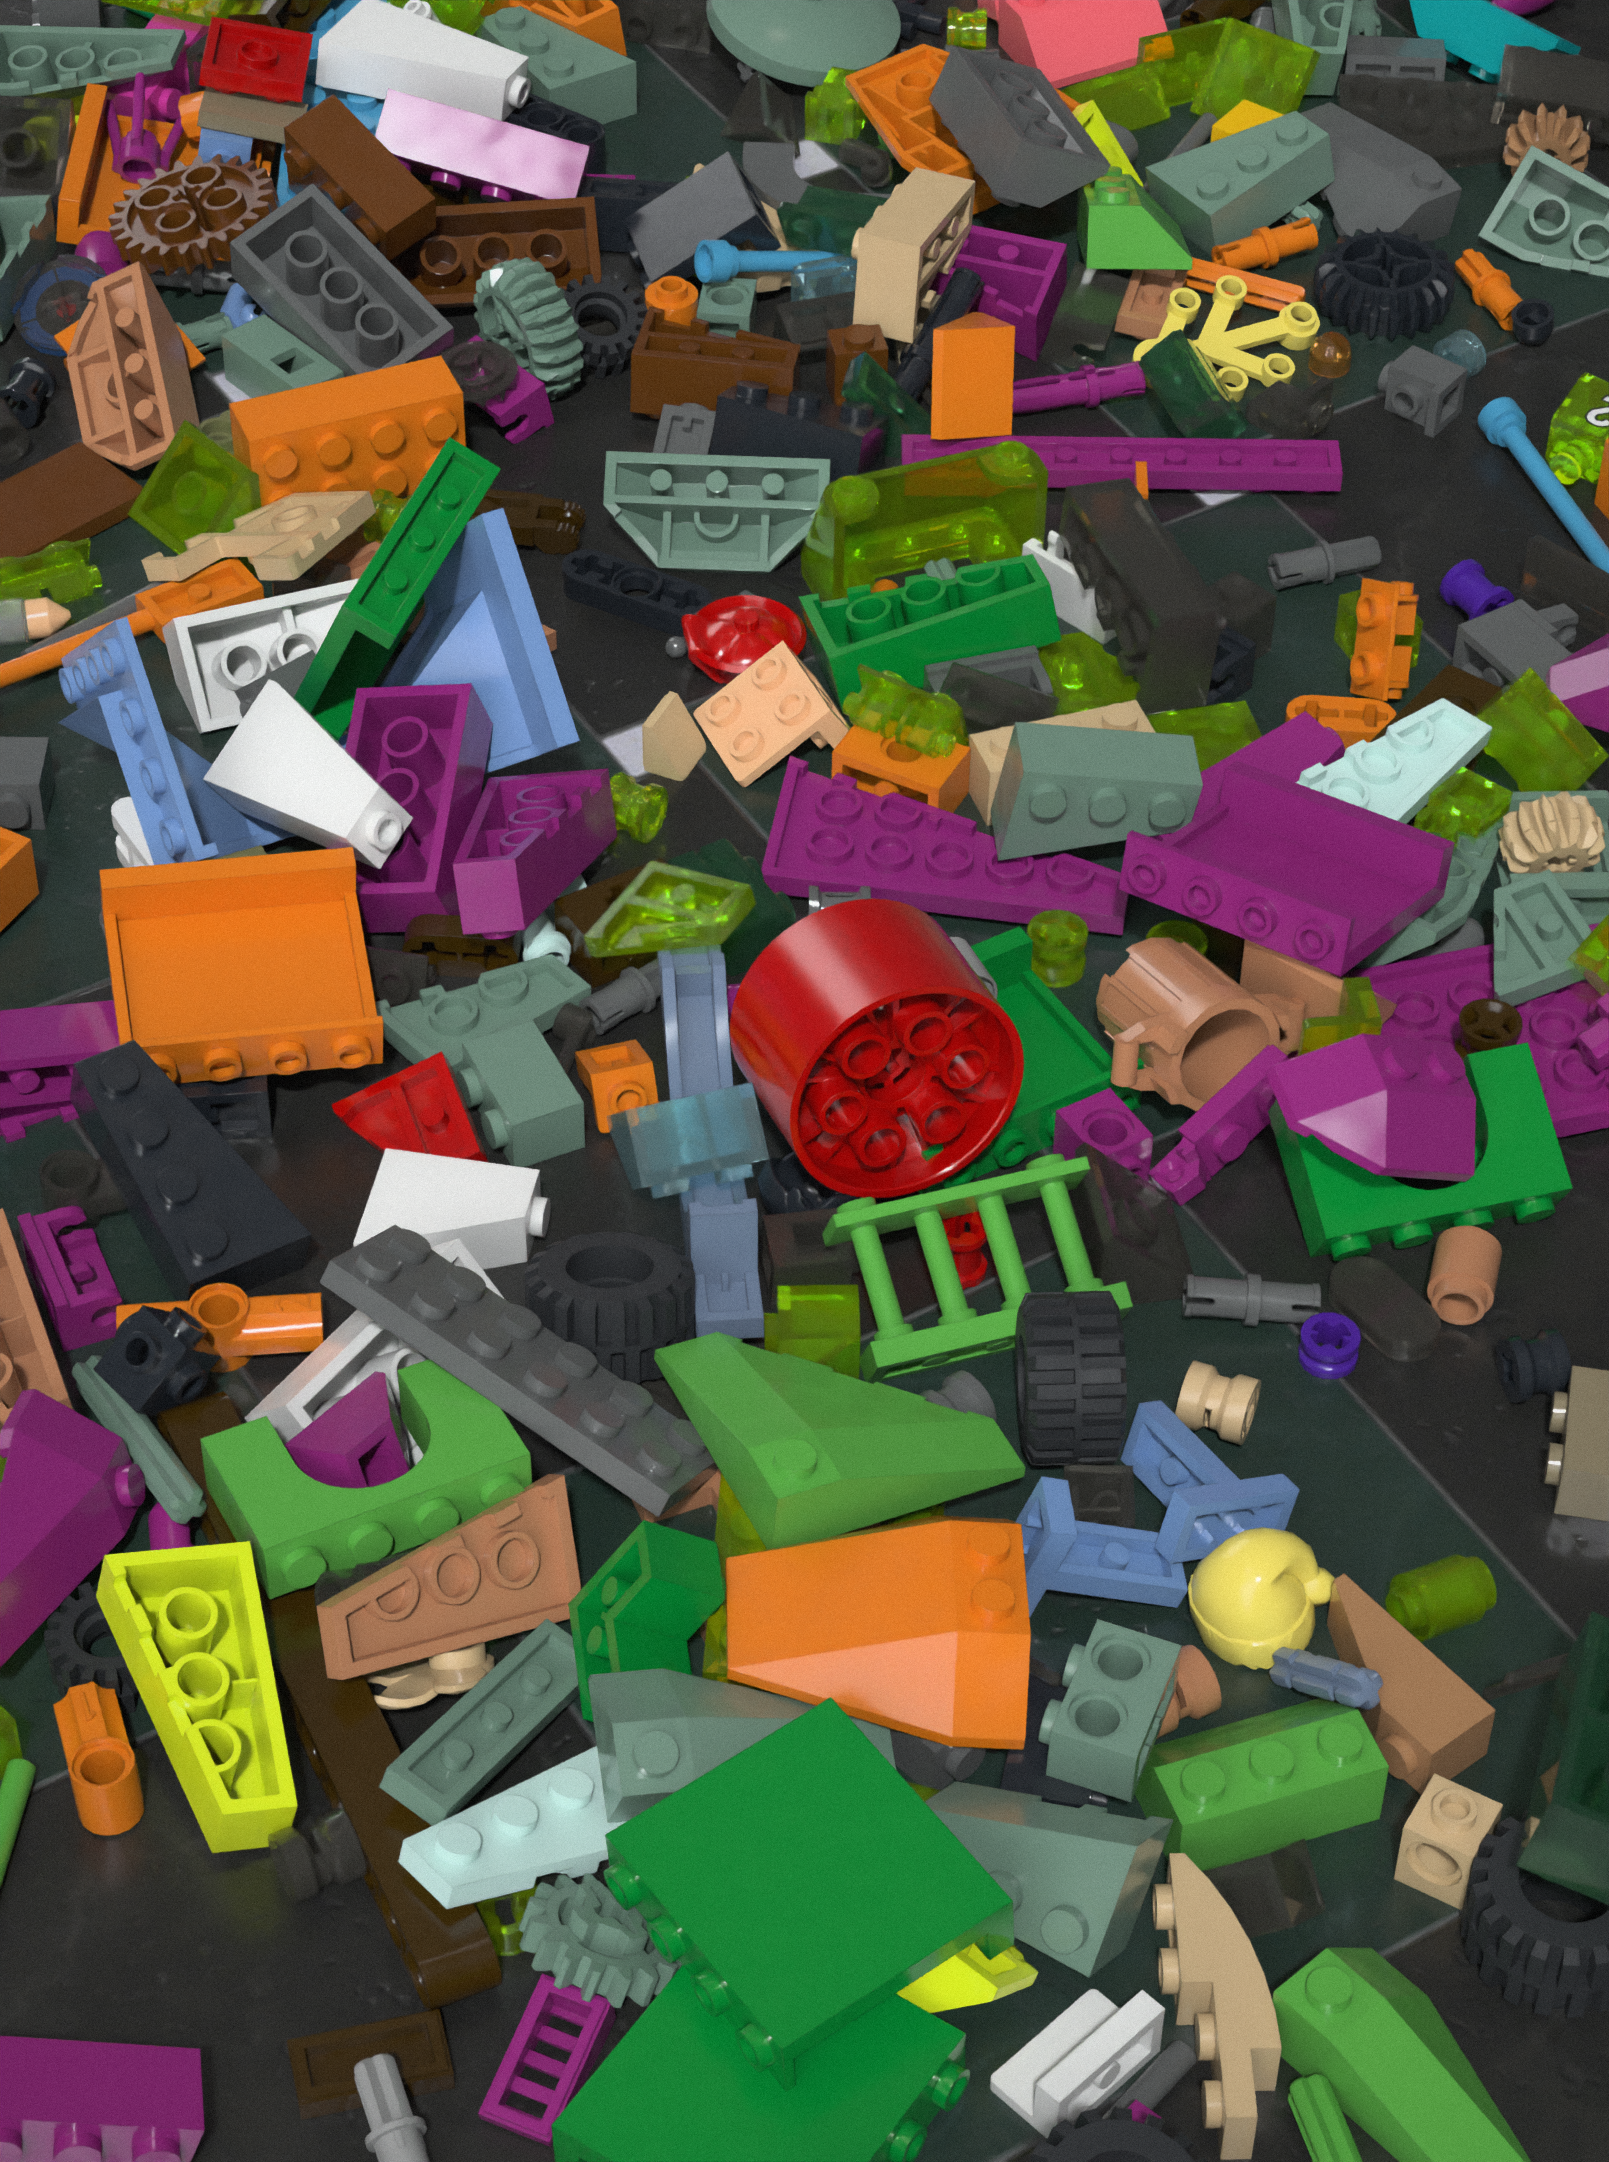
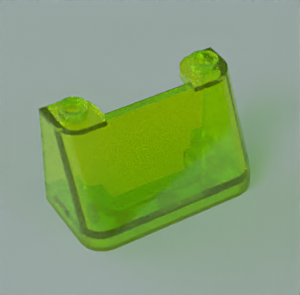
M1004 441L993 446L860 475L841 477L827 485L823 491L801 550L802 576L813 594L819 593L821 602L847 598V588L870 584L872 590L875 585V578L923 568L930 560L937 562L944 557L950 561L969 557L973 565L1018 557L1022 556L1023 544L1032 538L1042 542V548H1044L1048 469L1038 454L1025 444L1018 441Z

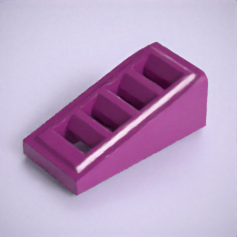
M542 1973L478 2112L479 2119L551 2147L553 2143L551 2125L581 2090L605 2044L616 2019L614 2007L606 1998L595 1994L591 2002L584 2001L581 1997V1988L569 1985L566 1988L558 1989L554 1986L556 1978ZM552 2016L583 2027L579 2038L547 2026ZM541 2041L571 2053L567 2064L535 2052L534 2050L538 2042ZM525 2066L560 2079L555 2091L520 2077ZM511 2092L547 2105L548 2107L543 2118L540 2119L505 2105Z

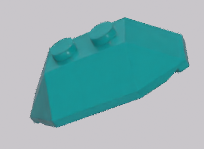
M1409 0L1417 35L1423 39H1444L1446 61L1457 65L1459 59L1462 58L1472 63L1468 70L1469 73L1492 84H1495L1498 76L1517 83L1577 57L1581 47L1488 0Z

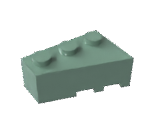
M1297 111L1145 167L1150 196L1179 225L1182 235L1210 256L1214 246L1251 236L1252 230L1256 228L1268 227L1293 210L1297 205H1300L1335 181L1329 134Z

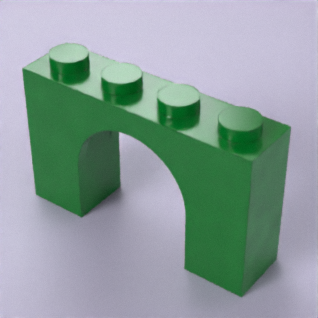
M1528 1042L1467 1054L1463 1059L1466 1069L1465 1075L1476 1097L1474 1176L1466 1182L1461 1181L1444 1189L1424 1190L1409 1187L1390 1176L1376 1175L1332 1152L1313 1134L1306 1138L1289 1129L1276 1100L1268 1113L1310 1258L1332 1254L1334 1261H1346L1371 1252V1245L1394 1241L1395 1247L1398 1249L1409 1248L1431 1240L1434 1237V1232L1457 1226H1475L1487 1230L1495 1225L1494 1220L1516 1216L1518 1223H1530L1553 1215L1556 1212L1555 1206L1573 1187Z

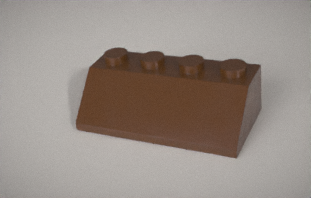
M594 196L436 206V229L389 262L435 309L475 306L473 299L474 294L477 293L476 281L482 278V272L492 269L493 265L514 258L522 259L529 257L533 262L539 261L544 266L546 272H551L555 276L556 286L564 290L567 289L568 282L576 279L582 285L584 275L593 274L594 283H600L602 274Z

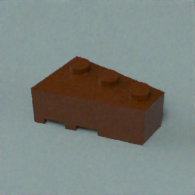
M334 94L284 127L286 152H284L283 156L287 164L289 189L295 194H299L308 186L314 184L388 261L436 229V198Z
M649 306L631 353L630 412L644 413L650 418L660 420L664 404L680 406L684 403L699 404L706 407L709 411L716 412L718 395L728 388L736 386L738 381L764 383L769 386V393L789 396V392L799 391L801 345L741 329L736 332V338L710 332L709 321L693 318L690 321V326L664 320L663 309Z

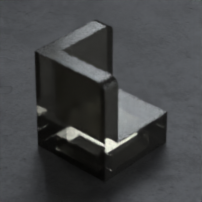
M1304 1838L1241 1855L1203 1871L1230 1906L1249 1939L1292 1928L1324 1913L1326 1910Z

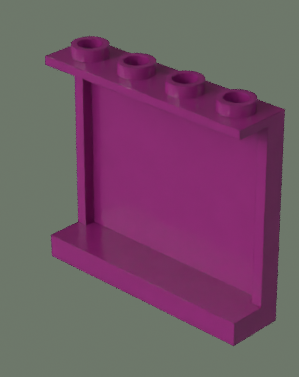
M1236 761L1225 768L1219 803L1162 842L1133 830L1127 833L1119 890L1341 977L1444 898L1455 842Z

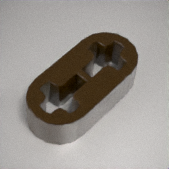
M422 914L413 918L407 924L401 954L404 962L411 969L422 974L479 978L481 973L518 963L522 937L520 931L511 937L503 939H486L482 937L481 933L463 934L460 915ZM428 942L435 943V947L428 946ZM489 945L495 946L497 951L489 950Z

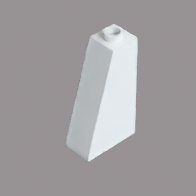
M361 0L319 39L315 84L326 88L380 99L386 98L389 88L500 121H504L516 107L521 108L525 104L531 88V81L526 78L529 57L380 0Z
M270 679L203 778L206 783L238 811L329 849L353 847L356 860L377 869L382 867L413 819L302 705L277 682Z

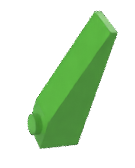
M1326 1948L1273 1992L1272 2001L1276 2012L1282 2046L1281 2057L1304 2078L1316 2073L1325 2076L1330 2081L1341 2110L1399 2162H1531L1429 1997L1374 1949Z

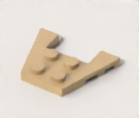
M369 491L293 493L233 519L235 529L228 533H201L185 540L187 551L176 557H163L161 552H157L141 561L149 581H182L223 557H247L249 563L254 565L259 580H295L347 536L355 533L361 524L376 513V509Z

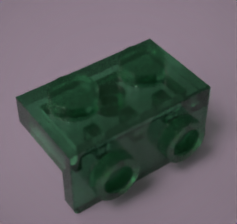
M808 185L798 204L781 202L776 212L787 245L805 250L813 249L852 257V243L856 231L860 227L864 228L873 217L876 208L879 205L883 206L889 198Z

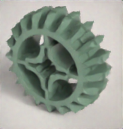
M529 257L506 260L493 265L492 269L482 272V278L476 281L477 293L474 294L473 299L477 308L474 318L479 323L480 328L478 336L545 384L549 401L565 395V392L573 390L574 385L581 378L580 369L583 368L584 360L579 352L583 350V344L578 339L577 330L579 326L574 322L572 316L573 307L568 306L564 298V290L556 286L555 276L551 272H546L544 266L539 261L533 262Z

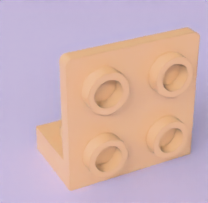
M783 640L694 711V717L734 779L742 787L750 785L809 737L820 749L828 743L835 749L851 729L816 676Z

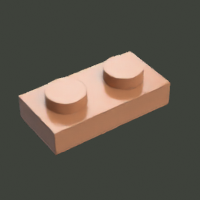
M1133 269L1117 314L1114 331L1132 335L1140 340L1158 338L1167 318L1166 307L1170 294L1177 288H1185L1188 270Z

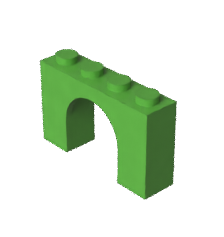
M428 1359L397 1370L402 1421L424 1455L417 1465L404 1475L390 1482L365 1488H341L316 1481L297 1467L268 1417L264 1416L200 1439L207 1490L236 1541H250L256 1576L269 1599H273L427 1543L496 1503L525 1491L524 1488L532 1484L530 1452L502 1409Z

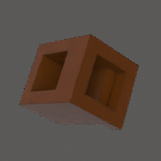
M854 324L846 328L827 330L825 383L833 405L841 407L844 401H858L873 405L875 407L874 410L888 408L885 405L886 401L881 400V394L887 387L888 346L880 325Z

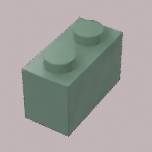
M533 1020L462 1042L463 1069L456 1073L461 1092L467 1107L476 1106L480 1112L483 1131L491 1148H501L511 1166L526 1167L585 1147L584 1102Z

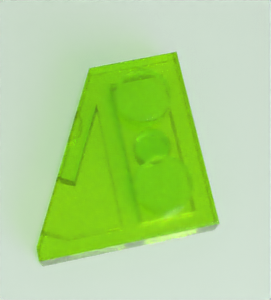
M1084 632L1062 634V640L1038 649V657L1049 676L1053 689V694L1045 695L1054 716L1137 700L1147 718L1167 715L1170 699L1167 691L1159 686L1149 692L1133 680L1134 668L1119 657L1105 652L1101 644Z
M651 860L587 932L584 940L590 956L597 958L718 945L728 938L757 903L749 884Z

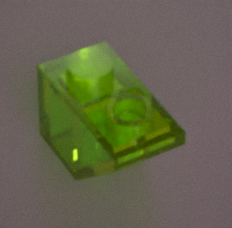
M858 1285L777 1286V1313H764V1350L780 1355L787 1353L834 1368V1372L859 1379L861 1332Z

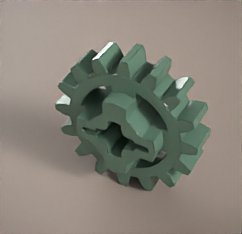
M588 1873L584 1874L581 1884H576L564 1874L557 1876L554 1887L541 1882L536 1889L534 1897L529 1898L518 1929L523 1932L519 1944L520 1949L536 1953L531 1965L535 1971L551 1970L556 1977L554 1986L558 1989L566 1988L573 1984L581 1988L582 2000L591 2002L595 1994H601L614 2008H621L625 1996H629L642 2007L648 2006L652 1994L658 1995L682 1965L679 1960L668 1963L659 1954L648 1934L647 1921L635 1907L628 1911L623 1909L613 1897L609 1888L605 1887L592 1874Z

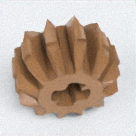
M1543 102L1537 109V115L1522 110L1518 116V123L1510 124L1506 131L1505 141L1507 144L1504 146L1503 158L1505 164L1511 165L1512 176H1514L1531 145L1580 172H1584L1588 164L1587 152L1590 150V136L1587 131H1583V121L1580 115L1567 118V110L1564 104L1555 113L1548 112Z

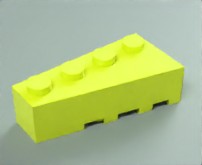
M250 1541L104 1555L96 1598L211 1852L220 1853L286 1845L298 1805Z

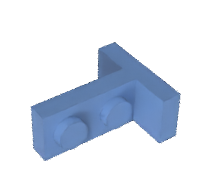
M1161 1400L1139 1403L1120 1460L1167 1507L1154 1548L1170 1564L1203 1559L1226 1539L1244 1530L1265 1527L1285 1531L1300 1490L1287 1476L1276 1474L1240 1480Z
M1041 1476L1016 1520L1017 1523L1022 1525L1029 1618L1046 1589L1175 1608L1179 1606L1188 1591L1183 1563L1170 1564L1154 1548L1159 1532L1077 1521L1074 1517L1068 1480Z

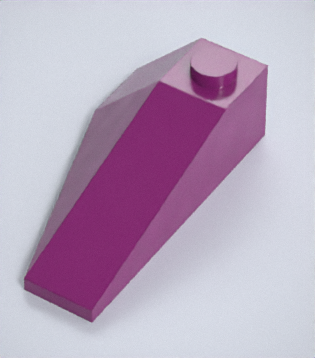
M37 1389L22 1390L0 1432V1455L2 1458L7 1457L2 1482H0V1667L104 1558V1555H107L125 1536L138 1507L145 1498L143 1473L137 1464H132L123 1438Z

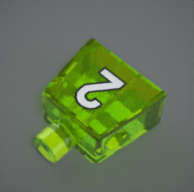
M1587 372L1581 375L1553 415L1550 425L1545 458L1550 464V469L1563 484H1573L1579 478L1598 485L1605 440L1609 437V382Z

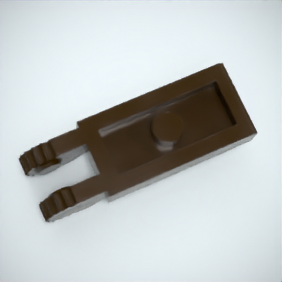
M489 489L470 521L483 513L503 508L515 545L534 546L535 544L545 554L556 555L560 553L561 555H568L578 547L580 539L578 533L581 527L583 528L586 514L585 509L581 507L582 505H578L576 501L571 502L569 500L566 502L564 499L543 497V494Z

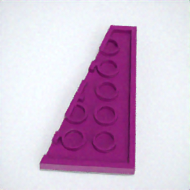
M793 756L789 757L760 872V892L809 898V886H819L821 892H858L861 886H870L871 899L899 901L924 912L1123 935L1129 893L1119 890L1120 872L1067 853L1056 855L1053 858L1037 854L998 861L995 837L977 831L976 821L894 792L882 797L858 789L857 779L837 772L833 779H829L808 771L809 762Z

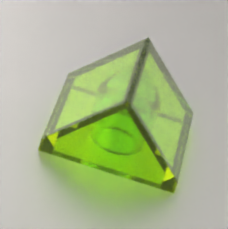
M184 420L128 515L180 555L187 551L185 540L201 533H228L235 529L233 519L261 508L259 475L194 424Z

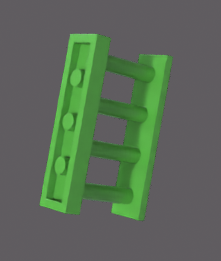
M1063 1154L1046 1155L1026 1164V1170L882 1204H876L875 1198L872 1197L860 1198L847 1202L836 1209L837 1214L832 1215L822 1234L825 1246L848 1241L853 1242L879 1330L873 1336L875 1341L869 1343L859 1359L865 1382L874 1384L875 1381H887L1015 1350L1018 1309L1025 1293L1032 1292L1005 1205L1042 1197L1069 1287L1064 1289V1292L1110 1291L1119 1307L1121 1319L1123 1320L1133 1307L1126 1281L1104 1286L1102 1279L1094 1278L1067 1191L1076 1189L1090 1170L1087 1156L1065 1161ZM977 1211L980 1213L1006 1302L1001 1304L1002 1311L982 1316L977 1315L976 1309L968 1308L942 1222L943 1219ZM913 1226L917 1228L943 1315L937 1320L938 1326L915 1332L912 1324H905L878 1235Z

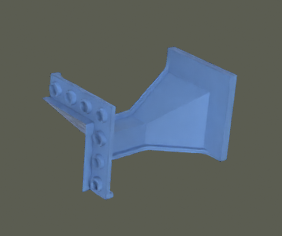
M501 508L483 513L467 522L460 537L423 594L425 600L423 617L380 687L472 683L493 723L485 775L559 750L580 740L504 509ZM127 617L113 621L61 658L64 668L59 669L60 685L66 700L70 704L76 702L78 710L58 723L117 753L154 865L212 860L259 845L265 846L297 836L238 811L203 780L212 764L164 729ZM348 734L341 736L338 741L344 748H346Z

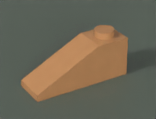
M1343 1573L1334 1579L1327 1627L1340 1661L1353 1664L1357 1668L1364 1667L1375 1670L1383 1680V1685L1378 1691L1380 1698L1378 1705L1370 1710L1361 1707L1357 1708L1389 1765L1388 1772L1398 1779H1404L1422 1796L1434 1773L1450 1780L1487 1754L1496 1710L1346 1574Z

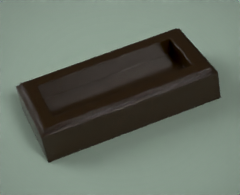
M439 2009L287 2040L288 2055L301 2120L363 2108L354 2080V2067L363 2059L372 2058L379 2054H390L395 2059L407 2098L455 2088L454 2072Z

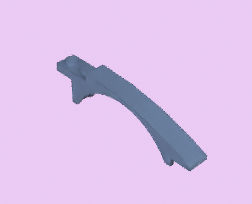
M719 932L656 936L658 972L685 1256L691 1259L693 1271H695L696 1338L715 1332L739 1339L764 1337V1314L758 1275V1209L756 1198L748 1199L742 1170L731 1064L724 953H721Z

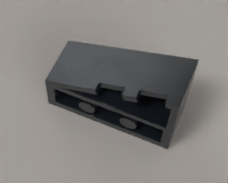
M738 381L736 386L728 388L717 397L710 455L830 459V484L840 487L839 498L854 502L881 480L890 416L874 413L875 407L864 402L844 401L840 407L821 403L822 396L816 393L791 391L789 396L769 393V386L764 383Z

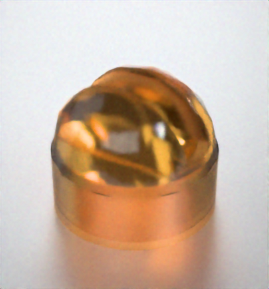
M1334 331L1326 332L1322 336L1317 337L1313 340L1310 347L1309 369L1314 374L1325 378L1344 376L1349 372L1351 366L1352 351L1350 342L1343 334Z

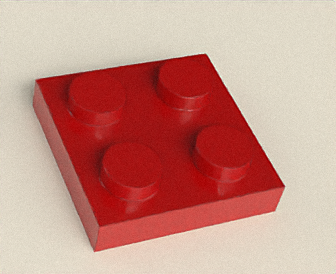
M212 16L201 63L199 85L212 87L216 91L226 94L242 92L264 96L266 99L277 103L288 101L302 103L313 34Z

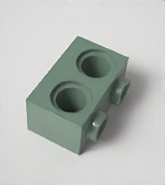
M1097 1619L1087 1645L1082 1646L1075 1643L1071 1649L1062 1680V1686L1068 1687L1063 1702L1051 1699L1042 1720L1039 1742L1049 1745L1046 1775L1131 1802L1176 1691L1182 1645Z

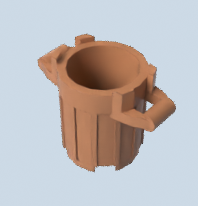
M1148 938L1133 944L1126 949L1130 953L1129 958L1120 966L1117 972L1111 975V977L1105 973L1101 979L1096 1005L1098 1019L1106 1029L1104 1033L1114 1043L1111 1082L1120 1087H1128L1140 1091H1156L1171 1105L1182 1104L1198 1111L1267 1045L1271 1046L1273 1044L1286 1055L1299 1050L1301 1047L1305 1009L1304 1001L1275 993L1251 994L1189 943L1184 941L1183 943H1178L1171 938ZM1138 1058L1144 1062V1069L1137 1070Z

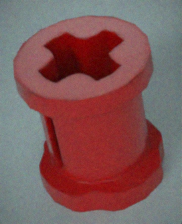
M979 1211L943 1219L942 1222L962 1288L965 1289L979 1285L985 1279L988 1266L987 1260L982 1253V1245L987 1241ZM965 1222L970 1224V1233L965 1232Z

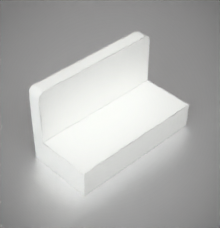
M1090 1989L991 2075L990 2089L1045 2138H1048L1053 2127L1065 2119L1074 2126L1081 2112L1096 2109L1160 2052L1165 2008L1143 1990L1120 2009L1098 1990Z

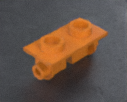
M1362 578L1361 595L1356 606L1358 622L1355 650L1350 662V693L1388 701V698L1402 699L1403 688H1409L1408 680L1412 647L1395 645V636L1414 635L1416 608L1419 595L1413 594L1414 583L1405 581H1391L1390 583Z

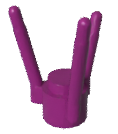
M138 72L135 76L132 130L125 137L121 138L118 118L112 100L107 99L105 111L113 152L112 170L115 173H119L125 180L138 184L137 180L139 178L155 179V169L157 168L169 172L170 158L184 132L181 125V116L179 115L161 150L156 136L152 132L143 129L145 106V74L143 72Z

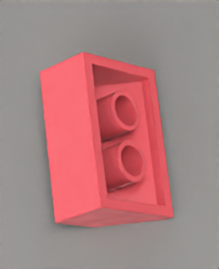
M999 0L998 44L1015 63L1040 69L1056 89L1173 55V45L1158 0Z

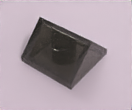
M0 95V197L51 195L52 198L61 191L76 131L74 105L71 99Z
M1084 1142L1075 1149V1159L1087 1156L1090 1170L1078 1187L1072 1189L1071 1203L1094 1278L1102 1279L1104 1286L1126 1281L1133 1305L1182 1299V1293L1187 1294V1289L1183 1288L1184 1277L1186 1274L1194 1275L1170 1197L1167 1193Z

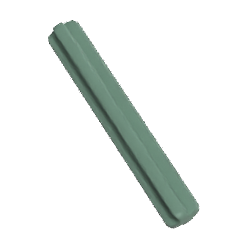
M92 1355L86 1363L77 1362L71 1372L76 1380V1389L102 1425L123 1438L132 1464H137L140 1467L145 1484L171 1520L178 1524H186L192 1516L201 1517L207 1506L202 1499V1489L147 1415L136 1413L93 1370L102 1357Z

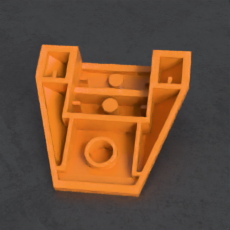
M921 44L845 76L846 87L902 168L911 173L918 167L976 181L973 215L1001 203L991 195L992 190L983 177L975 172L974 164L967 154L957 146L958 141L952 132L941 123L940 115L929 101L950 52ZM1054 88L1071 112L1078 105H1081L1065 93Z
M936 1515L726 1558L727 1679L816 1706L831 1697L848 1716L951 1747L1024 1749L1031 1630L1022 1525L1009 1519Z

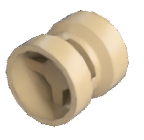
M1195 1360L1190 1365L1185 1376L1175 1415L1190 1430L1197 1431L1206 1426L1216 1430L1220 1439L1242 1445L1248 1435L1256 1412L1261 1380L1243 1374L1233 1378L1223 1377L1219 1375L1215 1366Z

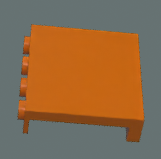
M87 83L59 195L56 242L78 245L81 239L90 232L98 230L110 232L111 224L108 217L115 214L113 204L126 201L123 194L124 190L140 189L139 184L125 180L119 173H115L112 170L113 152L105 117L108 86ZM117 115L121 138H123L132 130V117ZM144 119L143 129L152 132L156 136L162 150L174 124ZM184 131L170 158L169 171L174 170L175 161L178 160L184 166L192 165L193 160L198 156L200 141L195 142L192 138H188ZM253 138L250 161L256 162L257 169L265 168L270 178L271 167L275 158L276 142ZM221 257L218 258V259H215V260L226 261V260H224V259L221 258Z
M353 847L99 870L102 916L119 1045L135 1040L174 1084L209 1080L223 1082L239 1077L269 1074L291 1075L300 1071L339 1067L353 1069L363 1065L383 1063L384 1023L382 1016H377L356 895V862Z

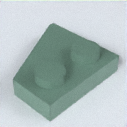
M1550 869L1494 890V999L1506 1002L1513 1007L1607 971L1608 954Z

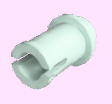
M545 909L526 930H519L524 948L523 961L553 954L567 966L570 959L571 945L564 934L554 929Z

